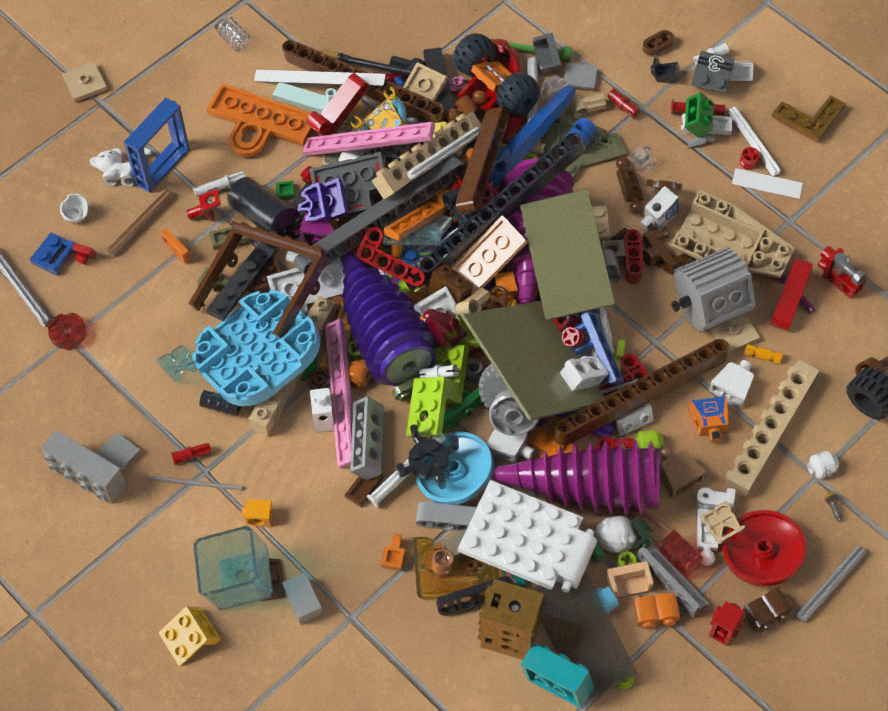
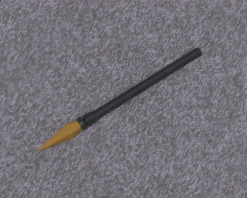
M317 50L348 64L407 76L413 70L338 53L335 50Z

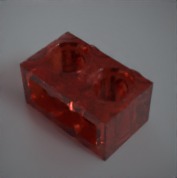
M675 529L659 543L658 551L685 579L689 578L701 567L703 557Z

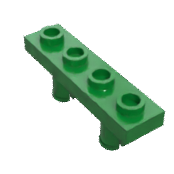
M464 386L461 404H456L444 414L443 434L448 429L456 427L461 419L470 416L478 406L484 405L479 395V388L471 393Z

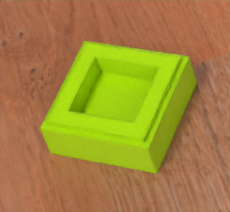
M621 339L618 340L615 356L618 366H620L626 345L625 340Z

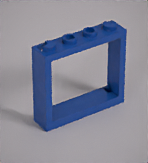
M166 97L124 141L135 184L149 193L190 149L181 107L176 101H171ZM168 123L172 142L148 166L144 146Z

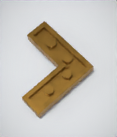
M830 95L812 118L782 101L773 111L772 117L818 142L844 109L846 103Z

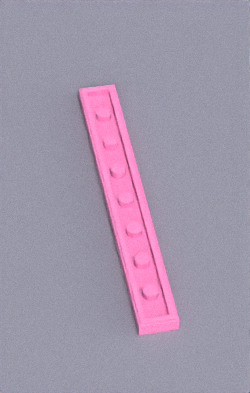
M427 122L310 137L306 139L303 153L305 156L431 141L435 124Z
M338 319L325 325L337 463L339 468H345L350 466L353 411L344 321Z

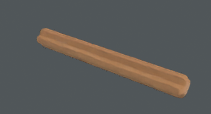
M165 189L107 247V252L115 256L173 197L172 192Z

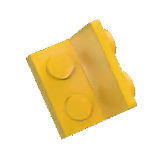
M186 606L159 632L178 665H183L203 645H216L221 641L201 607Z

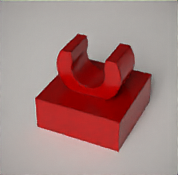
M74 242L72 250L77 253L75 261L86 265L88 257L95 259L97 252L94 249Z

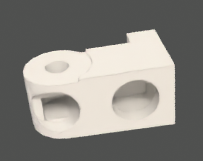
M701 488L697 493L696 505L700 509L714 510L715 506L727 501L732 512L735 489L727 488L726 493L713 491L710 488Z

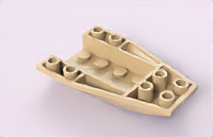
M701 190L698 191L691 205L690 212L670 245L671 248L696 259L703 258L721 249L729 248L733 252L735 251L737 256L741 257L749 273L774 278H781L795 249L735 205Z

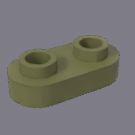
M414 378L398 385L392 390L395 400L404 401L411 396Z

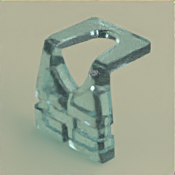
M184 345L172 350L171 354L167 353L157 359L158 364L161 368H164V372L174 383L180 381L181 373L184 370L197 371L195 360L192 361Z

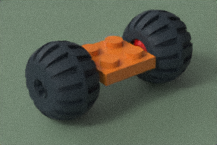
M473 33L465 36L454 50L453 58L458 70L467 76L474 77L476 75L490 90L497 91L498 104L500 107L505 106L509 115L522 116L525 113L527 114L535 106L540 96L536 80L526 73L518 72L512 74L501 63L495 61V46L485 35Z

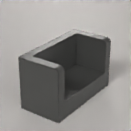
M553 33L532 38L541 76L561 71V63Z

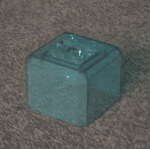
M246 525L201 537L193 544L198 592L215 608L224 610L269 598L273 593L267 544L252 528ZM240 572H246L244 579L237 580Z

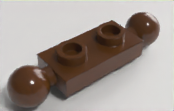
M620 157L616 161V167L618 168L616 174L625 202H631L630 212L634 215H639L644 210L642 203L644 198L635 170L628 169L630 167V160L627 157Z

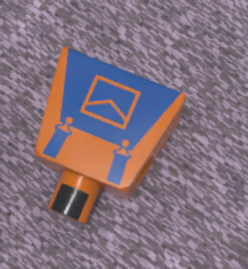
M727 396L691 400L688 412L698 435H709L710 442L713 444L721 442V434L727 431L729 424Z

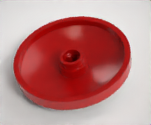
M771 510L752 511L737 518L740 527L745 525V529L723 542L725 563L737 578L751 585L766 587L784 583L797 574L805 560L806 542L802 530L791 518ZM728 527L725 535L731 533L734 530Z

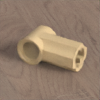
M602 93L586 97L578 94L574 95L569 106L575 118H582L588 112L605 109L606 102Z
M479 288L466 300L457 303L455 306L457 317L462 319L463 314L481 311L490 302L491 295L489 291Z

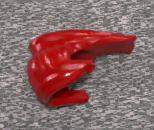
M490 39L496 50L495 61L501 63L512 74L520 73V56L518 51L511 47L507 40Z

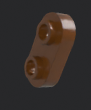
M661 30L648 37L643 42V52L647 55H656L673 44V33L668 30Z

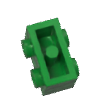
M701 92L686 99L684 127L698 138L712 132L714 102Z

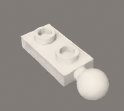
M698 509L696 549L703 550L699 554L700 563L704 566H710L715 561V555L712 551H717L718 542L707 530V526L703 525L699 519L700 515L708 510Z

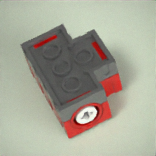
M377 152L373 155L360 156L356 159H348L335 164L331 163L318 168H310L312 184L317 182L324 184L340 178L343 182L349 214L338 219L355 218L378 203L377 201L383 200V197L371 180L377 177L376 172L382 168L389 169V163L381 152Z

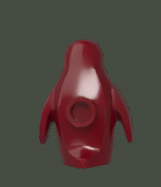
M427 309L420 316V320L429 325L436 342L445 348H449V344H457L468 334L460 326L456 314L452 311Z

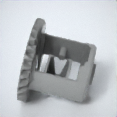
M490 364L480 377L479 395L485 406L489 408V419L492 426L500 433L509 436H519L528 433L536 426L539 419L528 420L494 366Z

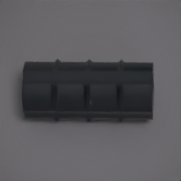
M203 390L200 396V407L226 413L227 415L238 416L242 406L227 402L219 393Z

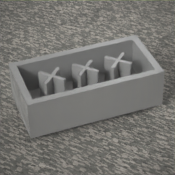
M57 430L41 448L44 459L49 464V469L55 473L59 471L64 474L63 476L72 483L74 481L79 483L83 490L94 492L101 501L105 502L107 500L113 503L126 487V482L119 467Z

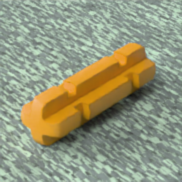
M747 344L745 349V355L751 357L755 355V358L767 361L771 359L775 363H781L783 353L776 351L774 353L773 350L762 347L755 348L754 345Z

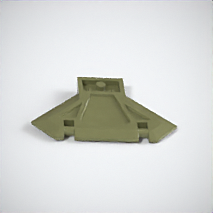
M564 114L563 117L559 116L554 121L556 123H553L540 138L542 144L545 143L546 153L565 138L568 132L573 129L578 118ZM596 126L597 134L589 142L585 152L568 166L566 171L575 179L582 167L627 155L628 153L620 136L616 133H613L611 136L606 135V129Z

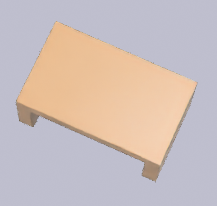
M647 561L607 569V584L616 598L652 591L653 580Z

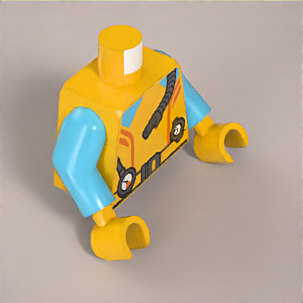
M390 87L393 94L388 95L384 91L387 100L363 120V124L358 116H355L359 120L357 125H354L351 121L350 123L354 128H359L360 131L404 126L407 119L406 107L400 98L395 96V89Z

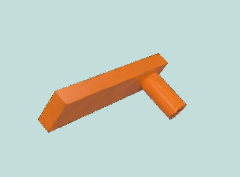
M429 201L385 227L384 235L391 238V255L393 257L402 256L403 238L444 214V206Z

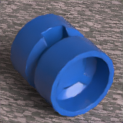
M579 118L568 134H579L586 149L598 130L590 120Z

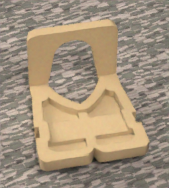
M727 501L715 506L714 510L710 509L699 517L703 525L707 526V530L719 544L745 529V525L740 527ZM724 526L732 528L734 530L731 533L722 537V530Z

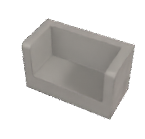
M306 573L282 582L285 594L300 625L323 615L322 607Z

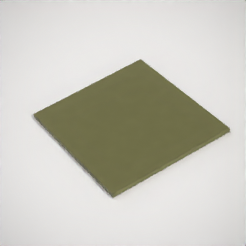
M541 301L462 315V319L529 421L581 409L605 397L598 386L575 391L570 389L560 371L565 367L564 364L568 360L579 358L571 346L563 343L562 333L553 320L546 321Z

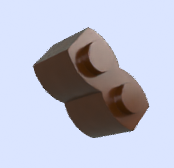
M777 587L744 606L743 611L755 632L760 630L765 632L773 626V622L777 620L782 622L789 618L793 607L780 588Z

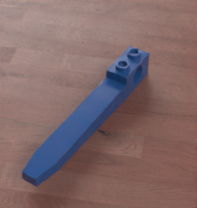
M565 86L504 148L499 149L489 183L494 182L493 188L498 187L506 175L522 161L569 105L576 93L574 87Z

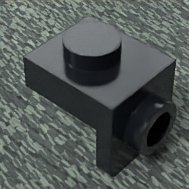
M654 58L650 71L657 82L677 80L680 66L678 62L661 64L658 58Z

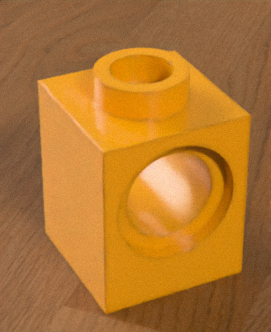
M247 499L246 506L242 508V518H245L246 525L271 527L273 513L271 500Z

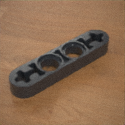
M508 576L496 579L510 584H514L512 578ZM494 579L439 597L436 601L439 614L449 616L481 606L482 604L484 605L486 598L480 594L487 590L488 585L492 586ZM463 597H471L467 602L461 601Z

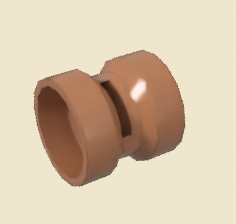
M444 549L434 553L431 571L436 577L444 578L451 573L453 564L452 553Z

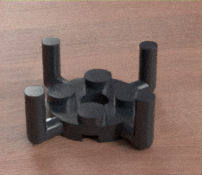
M415 424L411 425V436L416 445L409 451V465L404 467L402 463L397 464L398 475L404 477L413 472L419 478L421 477L426 480L435 479L438 487L445 489L446 480L443 474L448 466V455L459 449L458 437H451V445L444 447L435 439L422 440L418 426ZM426 456L434 457V462L425 464L423 459Z

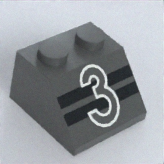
M701 51L691 85L726 93L735 59Z

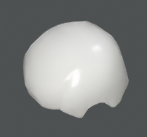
M69 194L61 203V215L64 220L70 223L82 222L88 215V201L80 194Z

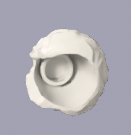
M619 515L605 518L597 525L595 530V536L600 546L609 552L622 553L633 548L637 541V535L634 532L632 523L625 516Z

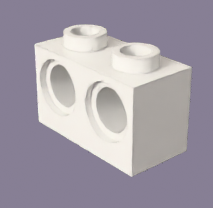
M597 355L584 356L580 359L572 358L564 364L565 367L560 371V374L572 391L598 386L609 374Z

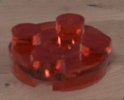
M75 313L59 314L48 325V335L52 344L67 351L81 344L88 333L83 318ZM72 328L70 333L65 334L63 331L64 329Z

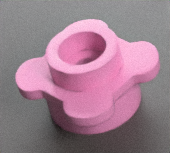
M461 75L448 79L450 90L454 93H459L466 86L464 77Z

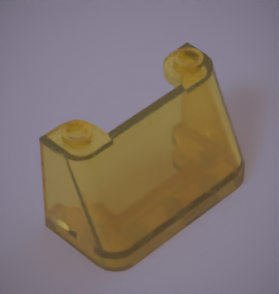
M413 537L416 590L420 599L436 600L443 595L499 578V568L470 556L455 565L452 564L451 573L447 577H437L436 571L431 570L433 555L436 551L443 548H434L433 541L428 537ZM469 561H478L483 565L477 568L478 575L466 576L463 572L464 565ZM486 590L483 591L480 595L485 596Z

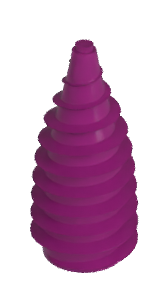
M528 159L518 163L506 175L504 189L539 159ZM565 169L530 200H527L525 204L573 193L572 188L575 183L573 176ZM519 208L507 220L528 241L521 208ZM527 243L508 262L510 272L513 271L520 304L534 302L539 290L529 243Z
M605 440L602 449H594L590 441L587 450L579 451L575 443L572 451L564 453L560 446L557 454L548 456L547 452L544 451L541 458L532 460L530 457L528 461L497 466V468H493V480L520 487L521 490L528 489L534 491L536 497L540 493L548 495L551 504L556 497L561 498L565 508L569 506L571 500L576 501L581 512L586 503L593 504L596 514L601 505L608 506L611 515H613L617 506L623 507L626 516H628L631 508H638L641 517H643L646 508L659 509L660 448H655L652 440L647 448H640L637 440H635L632 448H625L622 440H620L617 448L610 449Z

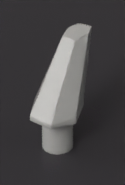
M705 134L699 138L695 137L688 142V148L705 145L706 142H714L715 136Z

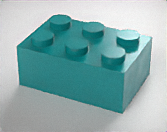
M533 643L521 662L527 681L580 709L583 708L594 690L592 678L587 667L580 663L576 665L570 662V659L563 654H559V656L554 654L545 645L539 646Z

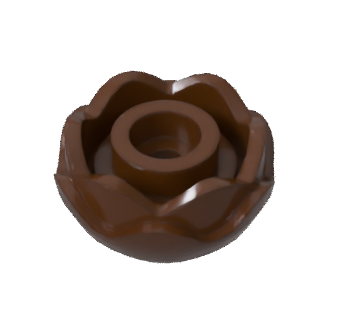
M322 369L312 371L308 375L307 381L310 389L329 388V373Z

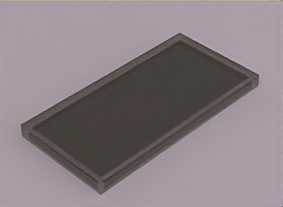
M585 569L578 588L574 589L571 587L568 593L561 590L563 584L555 581L551 590L540 585L531 590L544 593L541 622L557 655L563 654L570 659V662L576 665L580 663L588 668L594 685V690L587 699L589 700L638 672Z

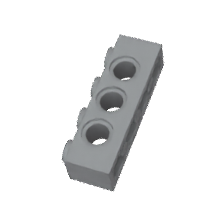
M368 396L353 402L350 472L365 480L381 475L384 411L383 404Z

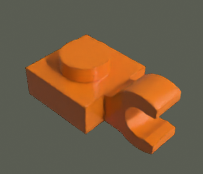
M394 533L392 545H385L381 567L401 571L405 556V549L400 548L402 534Z

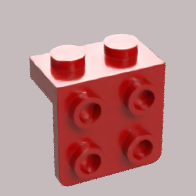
M476 75L457 94L459 99L467 94L472 99L476 91H484L487 99L481 105L475 104L477 107L475 112L494 109L498 103L497 91L490 90Z

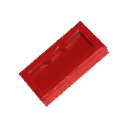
M509 115L502 143L508 144L525 122L526 116Z

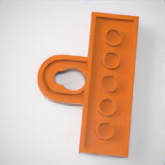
M223 83L207 107L208 114L236 123L230 133L229 144L231 150L241 157H252L259 154L271 135L304 146L306 139L312 131V128L306 124L307 117L311 114L310 112ZM255 129L259 132V135L252 139L251 142L244 143L242 141L243 133L246 130Z

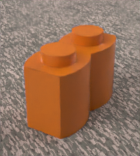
M675 593L634 598L633 604L638 627L652 629L657 624L669 627L679 622L680 614Z

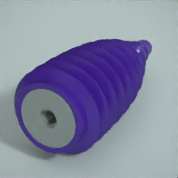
M352 251L341 256L340 259L345 276L343 279V299L345 300L344 310L347 314V322L350 325L352 336L355 338V343L360 349L361 357L365 360L366 367L372 373L374 380L383 385L398 386L419 375H423L419 374L420 370L432 368L436 360L434 349L437 342L433 333L430 332L429 325L420 320L422 314L415 311L414 304L408 301V296L404 292L399 291L400 287L392 283L388 276L382 275L377 269H369V265L363 263Z

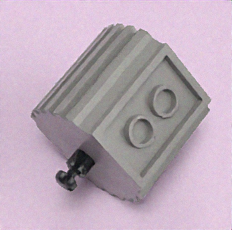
M721 249L675 269L674 278L679 302L675 300L671 303V306L675 312L681 308L687 321L700 332L753 310V307L756 306L751 274L748 272L745 262L732 249Z

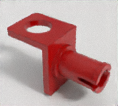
M218 189L199 195L200 205L186 210L190 220L205 215L211 221H214L213 208L221 205ZM210 196H215V201L210 204L207 199Z

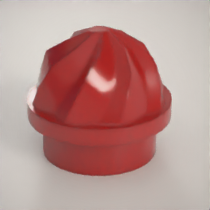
M308 166L301 172L300 176L303 178V182L312 184L310 168L312 167Z

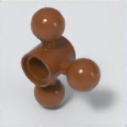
M478 90L473 94L472 99H470L468 94L454 103L456 105L455 108H450L446 111V119L449 122L452 120L456 122V117L465 112L466 115L472 111L474 113L477 110L475 104L481 105L485 103L487 99L486 93Z

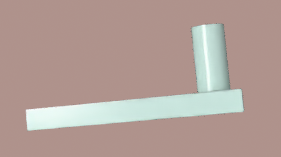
M279 82L272 95L275 100L313 112L317 111L321 114L336 94V90L329 88L326 90V96Z

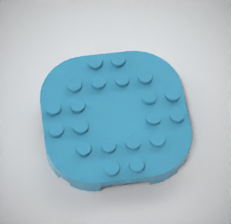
M275 290L262 294L258 291L238 301L241 307L212 329L210 326H207L195 342L197 346L195 352H193L195 366L210 385L227 402L233 405L251 406L269 399L305 370L315 359L319 351L320 334L311 318L306 316L301 310L288 333L279 340L272 334L290 303L288 296Z

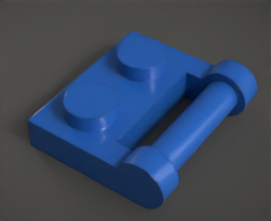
M50 232L29 260L31 264L53 275H58L61 266L71 253L75 252L72 250L74 242ZM63 248H66L56 262L52 264Z

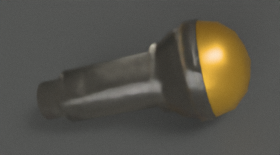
M829 492L825 495V502L831 506L834 517L837 519V522L843 520V515L838 505L839 497L835 492Z

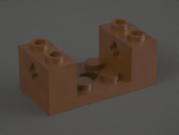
M443 264L433 271L427 294L432 295L446 286L457 304L466 300L471 295L474 285L447 264ZM507 264L497 274L503 273L506 270ZM494 280L490 284V286L487 289H485L486 291H490L492 288H494Z

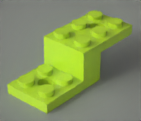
M465 345L449 346V348L435 347L436 360L432 368L436 365L447 366L451 362V365L456 364L459 370H452V372H459V375L448 378H414L406 436L412 437L410 426L413 424L418 426L421 437H439L442 435L445 406L447 404H461L469 347ZM428 413V418L424 421V417Z

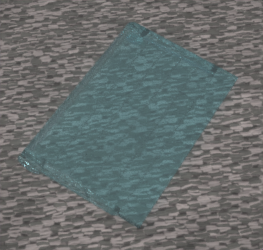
M423 226L400 241L384 235L383 245L441 246V226Z

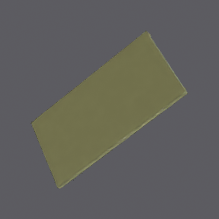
M585 189L520 205L546 321L615 305L588 190Z

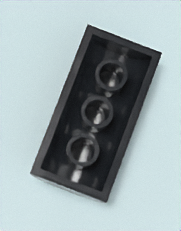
M243 177L237 180L228 192L227 201L229 206L266 232L273 231L279 233L300 217L296 209L250 177Z

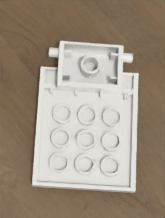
M490 480L460 542L458 552L550 590L553 588L555 581L563 584L561 590L568 593L571 587L574 589L578 588L596 546L597 539L593 536L594 531L591 529H587L586 532L578 530L583 517Z

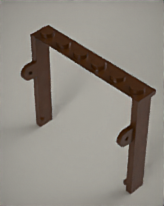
M233 221L231 223L233 228L188 304L196 311H200L201 307H205L206 304L204 302L225 266L227 265L231 268L236 266L238 256L234 251L243 236L314 259L272 333L279 340L290 330L309 294L316 295L319 292L320 283L317 280L329 258L324 253L325 250L320 246L315 245L313 247L302 240L298 242L289 236L282 237L273 231L266 232L258 226L254 228L245 222L238 223Z

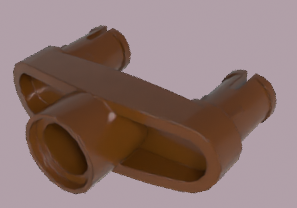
M666 226L644 233L642 238L646 249L642 251L643 260L647 265L650 266L656 263L665 272L673 273L675 269L691 263L689 255L687 256V254L683 253L672 257L661 244L660 240L670 236Z

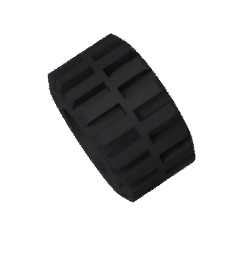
M864 368L847 385L846 393L848 398L867 417L877 420L885 419L888 415V377L877 369Z

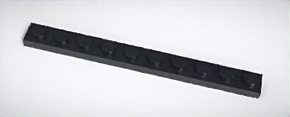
M306 183L289 205L298 211L299 204L306 201V198L302 197L301 193L307 186L312 184ZM298 211L300 217L277 234L282 237L290 236L303 220L305 212ZM259 242L207 308V314L224 321L280 248Z

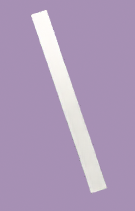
M256 70L254 81L343 84L352 73ZM356 73L369 85H384L385 74Z

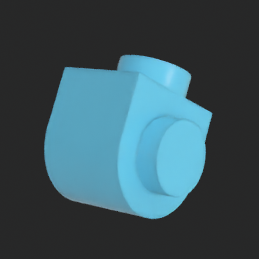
M609 586L604 589L600 587L592 592L594 597L593 606L598 613L605 615L619 607L618 600Z

